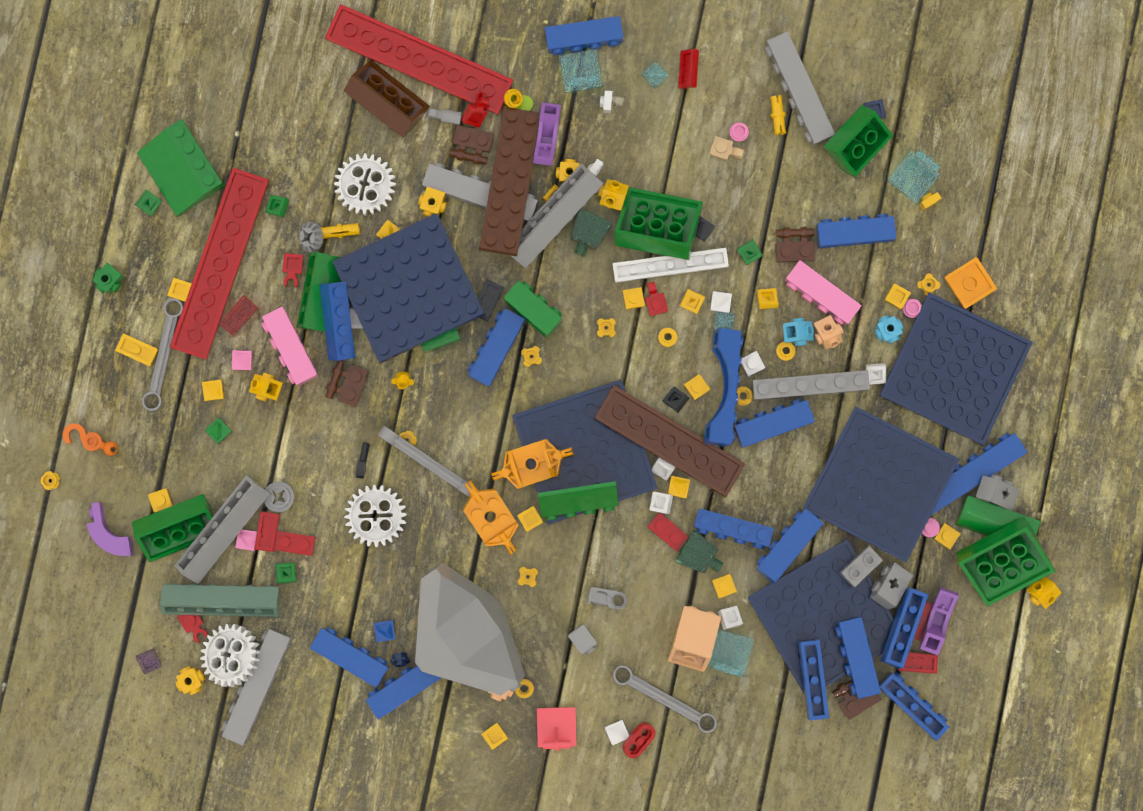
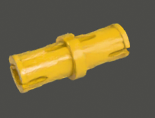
M771 96V119H773L774 135H779V133L784 135L786 134L784 121L786 113L783 112L782 96Z
M339 223L337 226L321 227L323 239L334 237L341 239L344 236L360 235L359 223L346 225Z

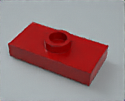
M689 49L681 51L678 88L689 89L697 87L699 50Z
M260 511L255 550L274 552L280 514Z
M909 652L904 667L897 668V671L937 674L938 655Z

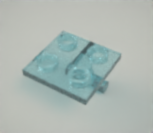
M596 49L559 55L565 93L603 87Z
M920 150L916 154L910 151L887 181L917 204L941 175L937 172L940 166L931 160V156H926Z
M718 629L712 656L707 666L723 671L726 675L730 673L744 677L754 639Z

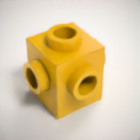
M565 159L564 162H560V167H556V178L559 179V185H562L570 176L566 174V170H573L574 172L580 163H576V160Z
M607 179L605 186L602 185L598 196L601 197L599 204L621 211L629 185Z
M427 187L425 194H421L418 201L423 215L429 217L434 214L439 216L440 212L444 213L447 202H444L446 193Z
M264 372L262 376L255 374L251 381L249 392L256 394V399L265 402L267 398L277 401L283 383L274 380L273 375Z
M1047 577L1032 583L1026 590L1031 596L1029 600L1037 607L1041 605L1045 609L1053 604L1062 593L1056 584Z
M188 666L179 671L180 675L176 676L177 681L175 683L180 692L183 691L184 694L190 693V695L201 691L200 687L205 685V677L201 670H198L197 667L191 669ZM187 677L191 678L192 683L190 685H188L186 681Z

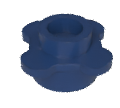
M405 652L393 654L390 663L395 665V667H404L407 663L411 662Z

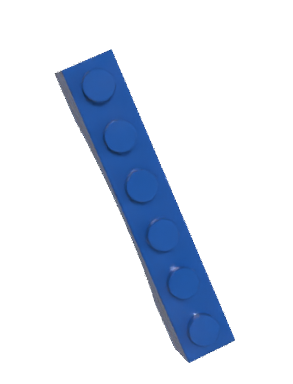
M718 328L714 331L712 350L718 358L722 369L723 395L718 410L705 425L704 444L727 447L734 442L735 431H733V423L736 422L737 418L735 405L738 402L736 389L740 382L738 367H740L742 361L740 356V348L743 346L742 331Z

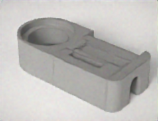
M591 587L588 603L590 604L592 601V604L603 606L608 604L607 607L622 609L627 604V597L622 592ZM615 595L623 596L624 603L621 606L614 605L613 597Z

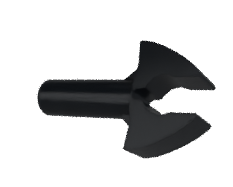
M367 442L362 444L360 458L357 463L356 478L364 479L370 447V444Z

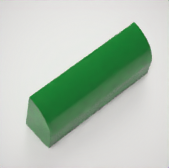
M320 252L310 253L296 328L325 333L319 284L341 282L332 262L341 257Z
M964 496L955 525L988 536L1025 515L971 496ZM1025 516L1037 535L1041 521Z

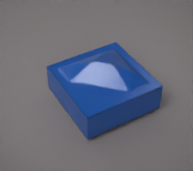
M393 620L374 623L376 642L396 639Z

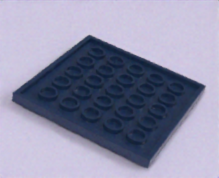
M438 214L431 215L332 261L341 281L346 282L348 297L379 364L485 315Z
M928 293L879 396L984 446L1033 342L934 294Z
M622 379L512 415L522 447L548 439L558 450L572 447V451L569 452H573L574 455L562 459L559 476L535 483L538 493L616 481L619 502L658 489L645 449L594 419L613 385L625 391ZM532 458L527 460L529 468L531 470L534 469L536 461ZM583 511V512H576L577 515H580V514H583V513H584V511ZM565 514L557 515L558 519L548 520L547 523L549 525L568 518H565Z
M855 406L803 509H807L813 515L907 562L960 459Z
M848 539L782 576L775 584L770 583L747 597L803 694L804 687L798 641L820 640L826 687L847 675L844 666L847 665L846 657H842L840 651L842 641L841 638H837L835 627H838L837 622L862 617L871 656L874 659L883 653L894 621L889 610L870 598L873 582L869 575L856 587H851L839 574L857 556Z

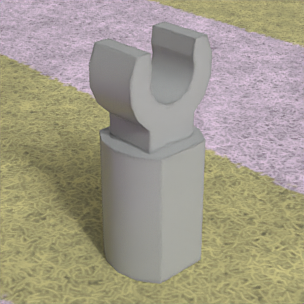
M429 108L428 116L430 119L441 120L442 123L460 126L462 113Z

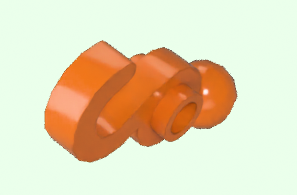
M69 424L63 430V440L67 444L72 443L70 433L76 429L80 433L83 446L88 451L102 449L107 456H114L118 452V445L114 441L103 442L101 435L95 432L87 433L86 429L80 424Z

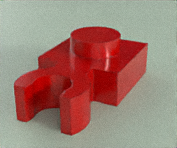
M284 253L282 272L287 273L283 280L284 286L287 287L288 281L292 279L294 280V287H298L299 281L296 278V274L302 275L304 255Z
M180 615L177 617L187 634L191 631L194 633L193 639L196 643L201 642L198 638L199 633H203L205 637L209 635L207 630L200 627L205 623L200 615Z

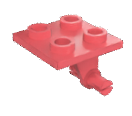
M575 707L537 708L538 747L559 751V749H571V746H576Z

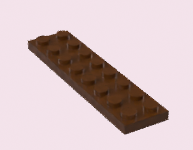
M504 107L479 247L481 251L516 257L518 255L538 136L539 112Z
M615 385L612 386L594 417L598 422L675 466L678 470L723 497H727L745 465L715 445L704 444V439Z

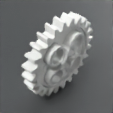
M364 153L362 159L356 154V160L349 157V164L343 162L345 168H338L341 175H335L339 182L334 183V186L339 187V189L335 190V193L341 194L338 200H345L342 204L343 207L350 205L348 209L350 212L355 208L356 215L363 211L364 216L367 215L369 210L372 215H374V209L381 212V205L387 208L388 206L385 201H392L389 194H395L391 187H396V183L391 182L395 179V175H389L393 171L392 168L386 169L388 163L381 164V157L375 161L374 154L368 159L366 153ZM370 168L371 172L367 179L369 186L365 187L363 200L360 201L359 199L363 191L361 183H365L367 170ZM356 169L364 171L361 177L354 176ZM381 174L382 179L379 182H373V175ZM351 187L358 188V193L354 196L349 195ZM375 192L377 194L376 199L368 200V193Z
M373 485L372 490L366 486V492L359 489V496L352 495L355 499L354 502L348 501L351 508H345V510L350 513L344 516V518L350 519V522L345 525L352 526L349 533H356L354 539L361 537V544L367 540V546L369 547L372 542H374L375 547H378L379 542L386 546L387 539L392 543V536L399 538L397 531H404L400 525L407 523L402 520V517L407 516V514L402 513L401 510L405 509L406 506L399 505L403 499L396 500L395 498L398 493L391 495V488L385 492L383 485H381L379 490H377L376 485ZM387 500L390 503V508L387 511H382L380 504L382 501ZM364 501H368L371 504V509L368 512L361 510V504ZM376 510L378 514H393L392 517H379L377 521L374 518H359V515L374 514ZM366 520L370 521L372 525L369 531H364L361 527L362 523ZM383 520H389L391 523V527L387 531L381 528Z
M226 624L225 627L219 626V631L213 629L214 636L207 635L209 642H203L206 649L201 650L202 653H205V656L200 658V660L205 661L201 667L207 668L204 674L210 675L209 680L215 681L214 684L223 687H234L235 684L241 685L242 681L247 682V675L253 676L251 669H257L254 662L260 661V659L256 658L260 651L255 650L259 643H253L256 636H250L251 631L246 630V627H239L237 624Z

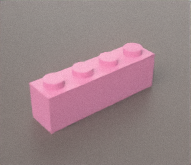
M799 260L784 280L787 282L786 286L794 292L798 290L803 294V299L809 303L813 301L818 305V310L824 314L829 313L832 315L834 322L839 323L841 326L842 324L846 326L862 306L801 260Z
M280 307L262 316L264 322L261 324L266 333L270 332L273 338L270 342L275 350H279L281 354L279 360L283 367L287 366L290 372L287 375L291 383H296L297 386H300L318 377L319 375L285 308Z

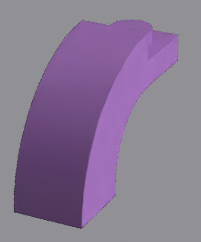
M542 102L533 163L550 166L553 164L561 105Z
M103 502L91 503L92 508L89 509V512L94 522L87 523V528L94 542L108 553L119 556H134L132 537L114 535L107 527Z
M943 587L939 588L922 632L920 649L939 655L945 641L946 628L959 593Z

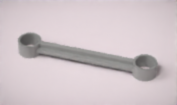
M175 298L167 300L164 304V312L167 316L149 392L142 398L144 408L149 411H158L163 406V398L160 393L171 350L170 344L175 333L177 320L180 318L184 304ZM172 302H177L181 305V310L176 315H171L168 312V306ZM152 394L159 398V404L155 408H149L146 403L148 396Z
M382 427L377 434L379 437L470 497V492L464 485L468 483L467 481L387 427Z
M625 665L617 666L614 669L613 678L617 684H627L695 722L704 733H710L715 730L717 720L712 714L700 713L633 675L630 668ZM620 668H625L629 671L630 677L625 682H620L616 679V671ZM706 715L711 716L714 720V726L708 730L700 726L701 718Z

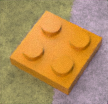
M977 257L944 277V280L963 309L970 307L997 289Z

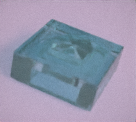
M655 61L642 73V76L655 89L669 74Z

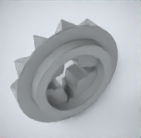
M307 222L302 224V229L298 230L300 236L297 238L300 240L299 246L303 247V251L309 253L316 252L322 245L323 232L317 223Z
M274 482L266 488L270 493L264 501L268 509L274 512H284L292 506L294 491L288 484ZM285 491L282 497L286 502L284 503L280 500L275 502L276 496L272 492L280 494Z

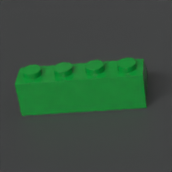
M201 494L133 521L134 537L148 562H152L188 548L214 514L205 495Z

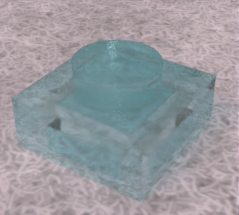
M716 311L713 331L718 328L733 330L735 313Z

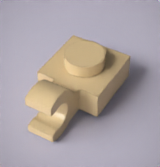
M715 136L709 155L726 161L729 156L742 160L744 150L732 147L733 141Z

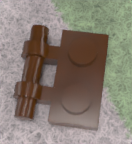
M457 125L453 145L459 146V150L451 149L450 157L457 158L459 161H472L473 164L477 165L479 163L487 165L488 157L481 155L482 151L490 153L494 133ZM465 149H474L476 150V153H466Z
M784 227L783 229L776 230V237H783V242L776 243L777 263L799 262V260L802 262L815 261V241L807 242V236H814V228L800 227V229H790L789 227ZM800 236V242H790V237Z
M337 361L336 366L332 369L331 373L333 375L330 384H327L325 397L333 399L336 392L340 394L339 402L357 407L369 371L350 365L348 372L342 370L344 362ZM340 376L345 377L342 388L337 387Z
M851 680L844 685L841 683L837 686L836 690L832 691L835 698L841 695L844 697V700L838 704L848 720L881 701L882 699L879 694L860 699L856 698L855 695H849L848 691L850 690L849 684L852 683Z

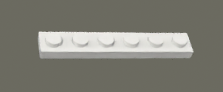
M726 248L691 252L689 260L661 256L612 264L615 283L729 267Z

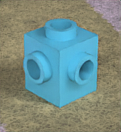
M886 315L878 319L879 323L874 326V332L878 340H881L882 343L888 341L891 344L900 339L899 335L903 333V325L899 318L896 319L895 316L889 318ZM888 325H891L893 329L892 332H889L887 330Z
M796 318L792 319L793 322L783 324L785 343H795V346L807 345V341L814 340L812 321Z

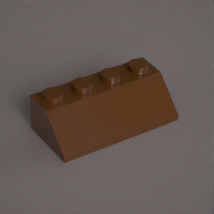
M372 60L351 75L343 90L402 137L415 127L430 108L426 102Z

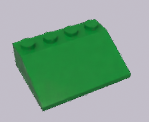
M182 119L166 128L137 152L177 217L225 187Z
M629 187L614 232L615 246L689 260L694 246L703 201Z
M616 481L538 493L542 518L546 517V521L558 519L557 515L565 514V518L577 516L576 512L584 511V515L594 514L596 509L602 508L604 512L614 511L615 507L619 506Z
M1025 516L956 552L958 564L987 607L1056 572Z

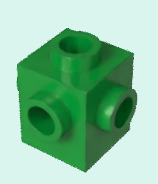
M106 263L103 268L100 267L95 271L92 281L96 283L94 287L104 294L106 291L111 295L112 292L115 293L119 290L125 276L109 263Z

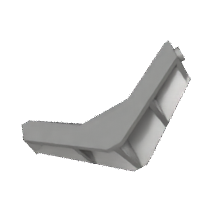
M440 563L428 571L421 578L415 655V663L420 670L497 695H502L509 690L513 692L518 689L525 674L504 608L499 600L444 563Z

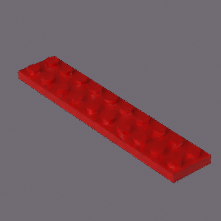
M342 4L339 5L325 36V40L466 102L475 104L478 92H483L486 94V98H489L485 109L496 115H499L504 104V95L514 82L509 77Z
M232 168L170 348L207 360L265 196L269 179Z

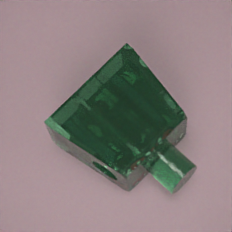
M580 209L577 213L571 237L572 241L578 243L574 253L584 257L588 248L596 251L613 223Z
M695 530L692 531L675 560L677 564L701 573H705L708 567L719 572L723 565L722 561L715 558L718 549Z

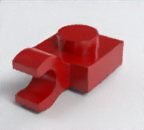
M479 91L475 104L469 103L461 117L463 123L480 127L488 113L485 106L488 104L489 98H486L485 93Z
M654 281L647 283L650 297L645 298L650 317L668 312L664 293H657Z

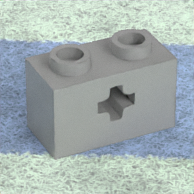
M993 474L991 477L983 476L976 498L1013 511L1019 489L1013 487L1014 483L1002 480V477Z
M866 546L839 574L851 587H856L883 560L870 546Z
M894 562L890 565H885L881 569V577L871 588L870 598L887 610L898 605L913 577L911 573Z
M584 623L568 634V637L581 655L583 653L588 655L596 649L597 641Z

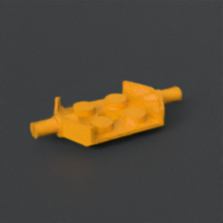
M548 439L508 451L505 454L502 470L491 473L492 476H495L492 478L494 481L503 477L507 478L517 489L559 476L562 459L574 455L573 452H569L572 451V447L558 450ZM530 458L536 461V467L532 470L526 465L527 460Z
M471 480L464 485L470 492V497L463 508V512L486 546L504 545L509 554H513L512 550L515 552L517 549L512 544L511 538L518 527V523L495 489L478 490ZM489 511L495 513V518L492 521L485 519V514Z

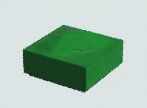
M145 189L135 205L152 216L162 200Z
M270 195L265 213L284 218L289 199Z
M754 239L737 248L746 265L763 256Z
M218 417L205 429V432L219 445L232 430Z
M295 562L275 564L277 584L296 583Z

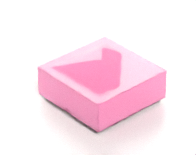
M232 350V370L252 371L253 351Z
M242 529L237 535L235 548L255 551L257 532Z

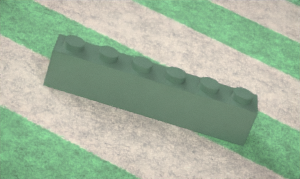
M171 583L169 585H162L160 607L162 614L278 617L280 592L279 587L217 586L214 584L206 586Z

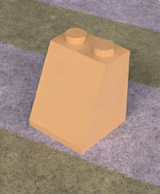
M684 606L667 661L705 672L712 656L721 616H717L716 613L710 611H700L694 606Z

